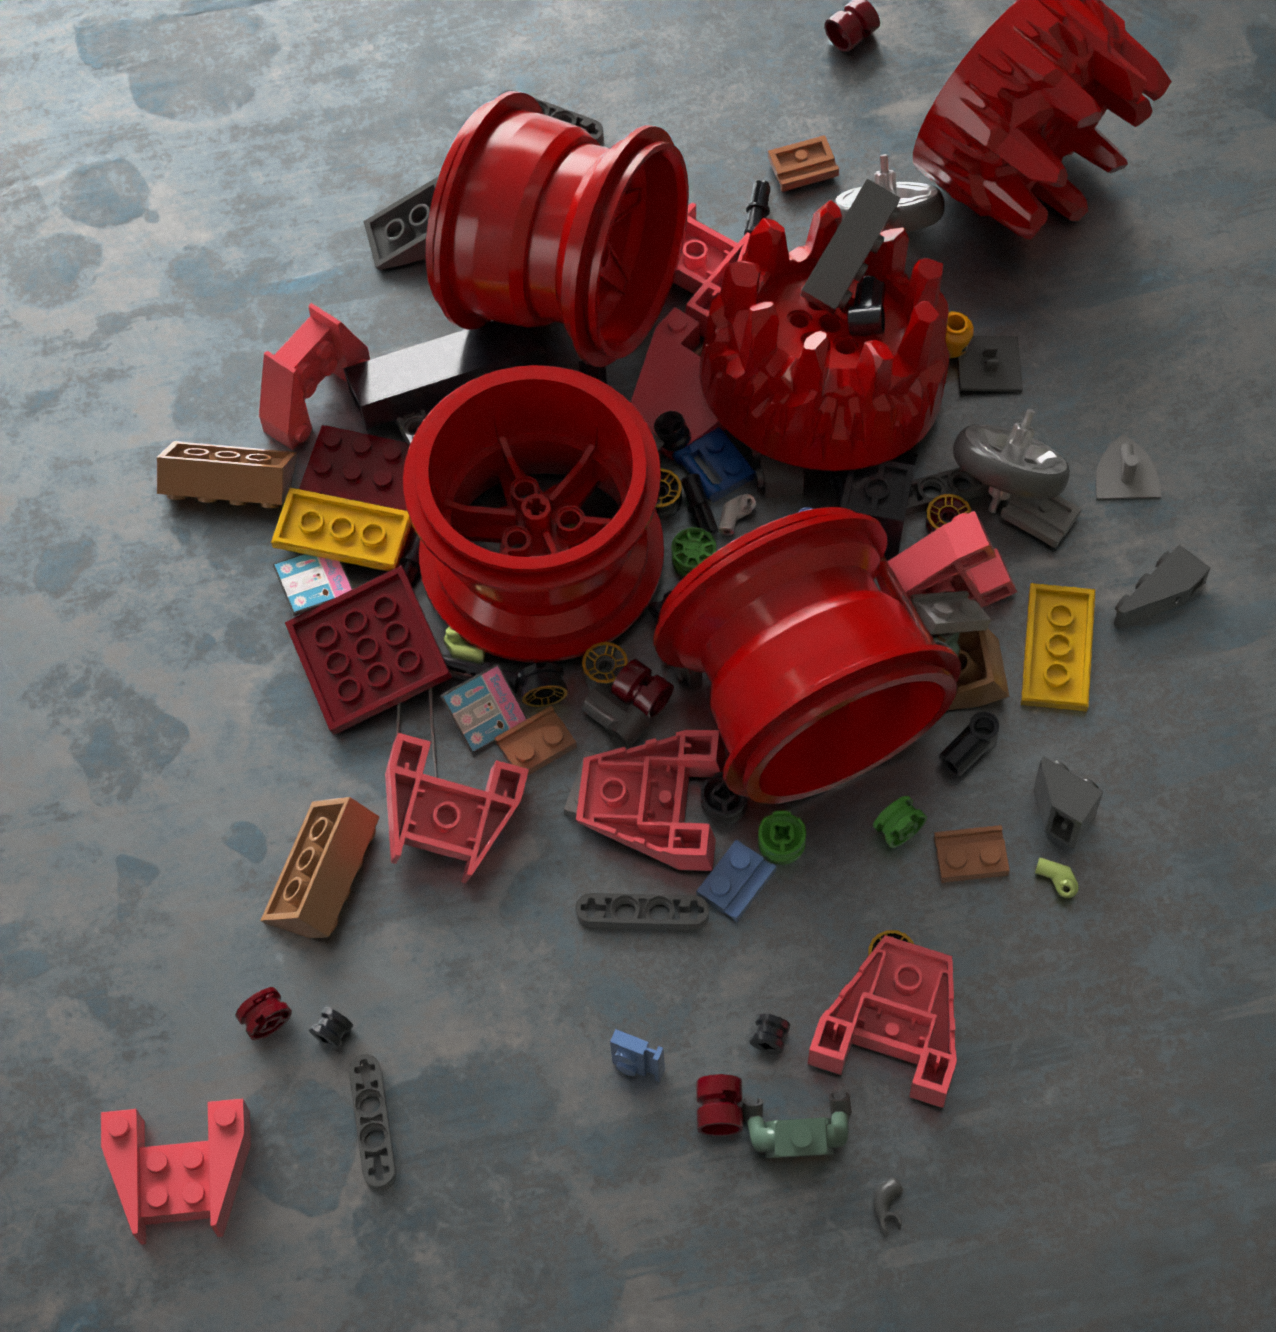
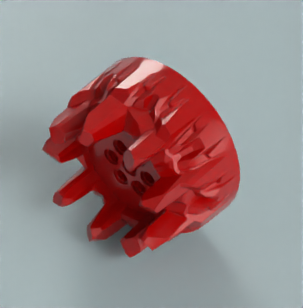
M1017 0L979 38L939 92L924 119L915 141L913 164L915 169L955 200L964 203L980 216L990 215L1016 235L1031 240L1046 223L1048 216L1047 209L1035 196L1071 221H1079L1088 212L1086 198L1067 179L1068 173L1062 164L1063 157L1072 155L1075 152L1107 173L1124 169L1128 165L1127 159L1096 128L1099 120H1101L1108 109L1132 126H1139L1153 112L1150 101L1143 94L1155 101L1165 94L1172 81L1158 60L1125 31V21L1101 0Z
M829 200L813 214L806 244L795 248L791 252L788 251L785 229L775 220L762 218L751 232L746 251L742 255V260L728 265L720 294L711 301L700 358L699 379L707 404L718 421L734 437L750 448L769 458L790 465L816 470L838 471L875 466L892 460L910 450L925 437L934 425L940 412L950 354L946 345L949 315L948 302L940 291L943 263L923 258L914 265L911 277L909 278L905 273L909 237L904 228L883 231L881 235L885 237V240L877 254L870 252L864 262L869 267L863 278L865 276H875L885 284L886 290L883 305L885 312L884 334L850 335L848 310L850 306H854L856 286L859 283L855 279L848 289L853 294L844 310L838 307L834 315L800 296L802 288L842 222L840 207L832 200Z

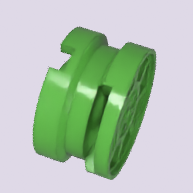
M687 528L680 531L674 537L671 544L672 565L680 576H686L696 566L716 552V542L713 536L701 528Z
M903 796L891 803L878 815L873 823V827L878 832L882 831L885 835L886 843L891 848H895L912 838L924 826L927 816L921 809H916L913 806V800L910 796Z
M775 811L767 818L765 817L758 829V847L763 857L769 862L778 865L793 863L801 857L806 842V828L803 821L799 817L797 818L789 811Z

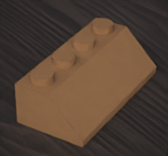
M173 441L157 456V494L167 495V498L172 500L197 497L198 501L205 503L216 502L217 499L229 500V503L232 505H246L248 502L260 503V506L264 508H277L285 502L289 488H291L297 452Z
M351 797L313 801L260 921L307 938L329 937L337 926V917L342 905L350 895V886L353 879L362 867L363 856L367 846L376 834L375 827L380 816Z

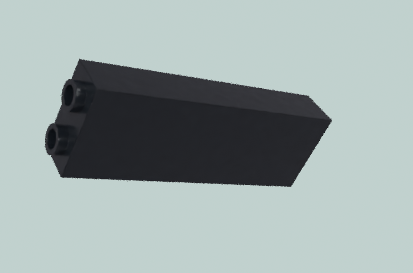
M490 321L477 329H465L343 369L349 393L367 430L395 421L398 417L404 418L405 415L414 412L415 414L420 413V410L423 409L424 411L432 409L455 389L482 375L518 366H543L542 359L546 358V352L542 341H536L534 328Z

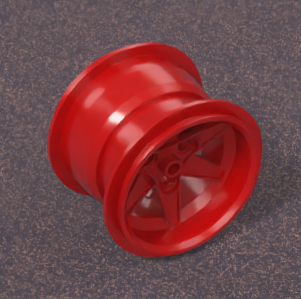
M509 91L501 94L493 101L478 108L460 129L448 151L436 183L426 233L427 277L432 295L441 307L445 317L454 326L466 330L480 328L491 320L529 328L553 322L562 323L565 325L580 359L595 367L607 366L617 359L631 354L646 338L664 306L675 277L683 247L688 215L689 185L686 164L681 152L674 146L670 135L664 129L652 125H644L635 129L625 139L620 140L611 148L602 147L583 128L544 115L542 108L534 97L518 91Z
M518 366L482 375L460 386L442 399L422 421L409 446L404 464V497L411 523L420 538L419 566L427 596L443 622L456 631L466 642L492 655L515 661L543 663L571 659L584 655L587 649L594 644L611 642L630 628L649 605L656 592L664 564L663 531L655 509L660 492V459L650 428L642 415L622 394L604 382L578 371L554 366ZM547 473L567 476L561 482L543 492L539 488L538 482L527 475ZM501 483L507 506L500 508L469 506L485 491ZM597 487L616 501L619 511L613 518L584 516L583 511L580 509ZM529 495L525 499L520 498L521 496ZM567 524H576V525H577V526H575V527H573V528H566V527H564V526L567 525ZM470 541L501 543L499 553L484 549ZM516 544L524 545L523 547L518 549L512 548V546Z
M824 507L798 512L760 526L730 542L696 566L672 590L660 610L658 625L653 637L655 650L661 660L668 665L706 673L712 683L710 689V709L726 748L730 753L723 769V777L727 787L737 795L748 796L759 803L776 804L803 799L837 787L879 766L915 742L944 715L956 696V683L961 673V663L956 653L946 646L930 644L906 607L889 594L880 591L874 582L880 567V561L886 551L887 534L881 523L869 515L841 507Z

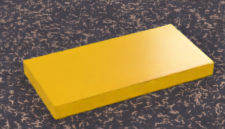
M289 488L271 544L273 548L391 571L399 565L412 523L408 512L404 510Z
M1030 583L1021 705L1087 712L1089 706L1096 589Z

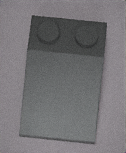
M438 177L363 221L375 266L378 270L426 259L428 218Z

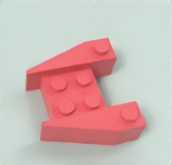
M692 202L688 205L685 237L673 283L694 294L686 304V314L700 323V336L705 337L711 301L720 294L728 265L742 260L750 233L747 232L739 243L696 221V204Z
M312 303L308 306L310 317L275 355L266 351L263 358L259 408L262 428L266 434L292 451L299 443L306 441L312 430L305 398H310L314 394L317 385L326 376H330L333 373L346 381L343 368L370 360L368 347L341 321Z
M975 511L955 516L951 522L941 526L881 565L876 575L880 590L900 601L908 611L915 610V608L908 606L911 596L915 594L967 591L969 593L968 599L975 600L982 608L1017 593L1004 559L997 548H992L983 524Z
M398 733L393 743L385 773L391 863H397L405 844L466 861L462 883H467L521 802L529 769L496 760L490 770L485 791L423 774L431 742Z
M244 1099L208 1102V1141L145 1147V1121L137 1109L101 1112V1148L132 1234L141 1245L146 1244V1225L210 1219L211 1228L217 1237H223L251 1146L250 1110Z

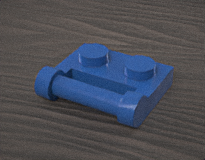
M720 427L697 439L685 448L674 451L672 454L677 464L683 465L690 475H700L708 499H711L712 503L755 478V471ZM699 455L720 482L719 484L711 482L694 460L696 456Z

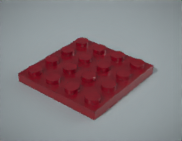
M322 425L299 489L407 511L403 490V473L409 446L406 442ZM412 524L402 555L406 552L412 539V534L416 532Z
M402 565L285 622L325 721L333 735L452 678Z

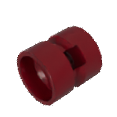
M852 0L844 6V11H838L827 19L824 28L829 40L836 48L843 52H849L862 41V38H867L880 27V18L875 8L867 0Z
M633 659L624 666L616 677L611 693L626 704L633 702V705L639 708L651 720L664 709L670 700L674 685L658 674L652 676V669L639 660Z
M726 1074L708 1075L699 1078L696 1081L697 1102L702 1106L697 1109L698 1132L709 1136H728L742 1132L743 1109L737 1106V1104L743 1101L742 1079Z

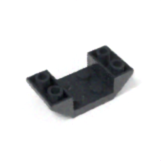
M905 452L881 464L848 470L840 507L869 515L881 523L887 534V547L880 565H883L899 554L918 454Z

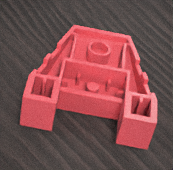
M676 307L655 328L630 403L642 415L648 427L656 436L654 423L661 414L668 411H677L682 414L691 432L689 442L691 444L718 427L722 431L726 430V428L718 421L707 404L699 379L701 357L692 352L700 343V323ZM664 448L659 451L671 460H674L672 457L674 451H668Z
M683 730L675 732L676 736L658 741L654 738L646 740L645 744L629 749L621 747L583 759L576 814L577 823L678 870H713L716 839L710 824L684 823L689 777H713L715 773L723 772L725 745L719 730Z
M885 935L860 966L857 974L841 990L835 1002L820 1017L809 1049L808 1065L842 1075L851 1045L861 1046L917 1064L909 1097L943 1108L957 1062L952 956Z

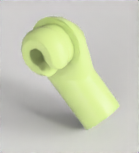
M450 627L446 629L444 644L452 657L475 663H484L485 651L468 645Z
M1039 858L1035 874L1051 878L1060 896L1064 898L1074 897L1078 892L1079 886L1071 868L1054 861Z

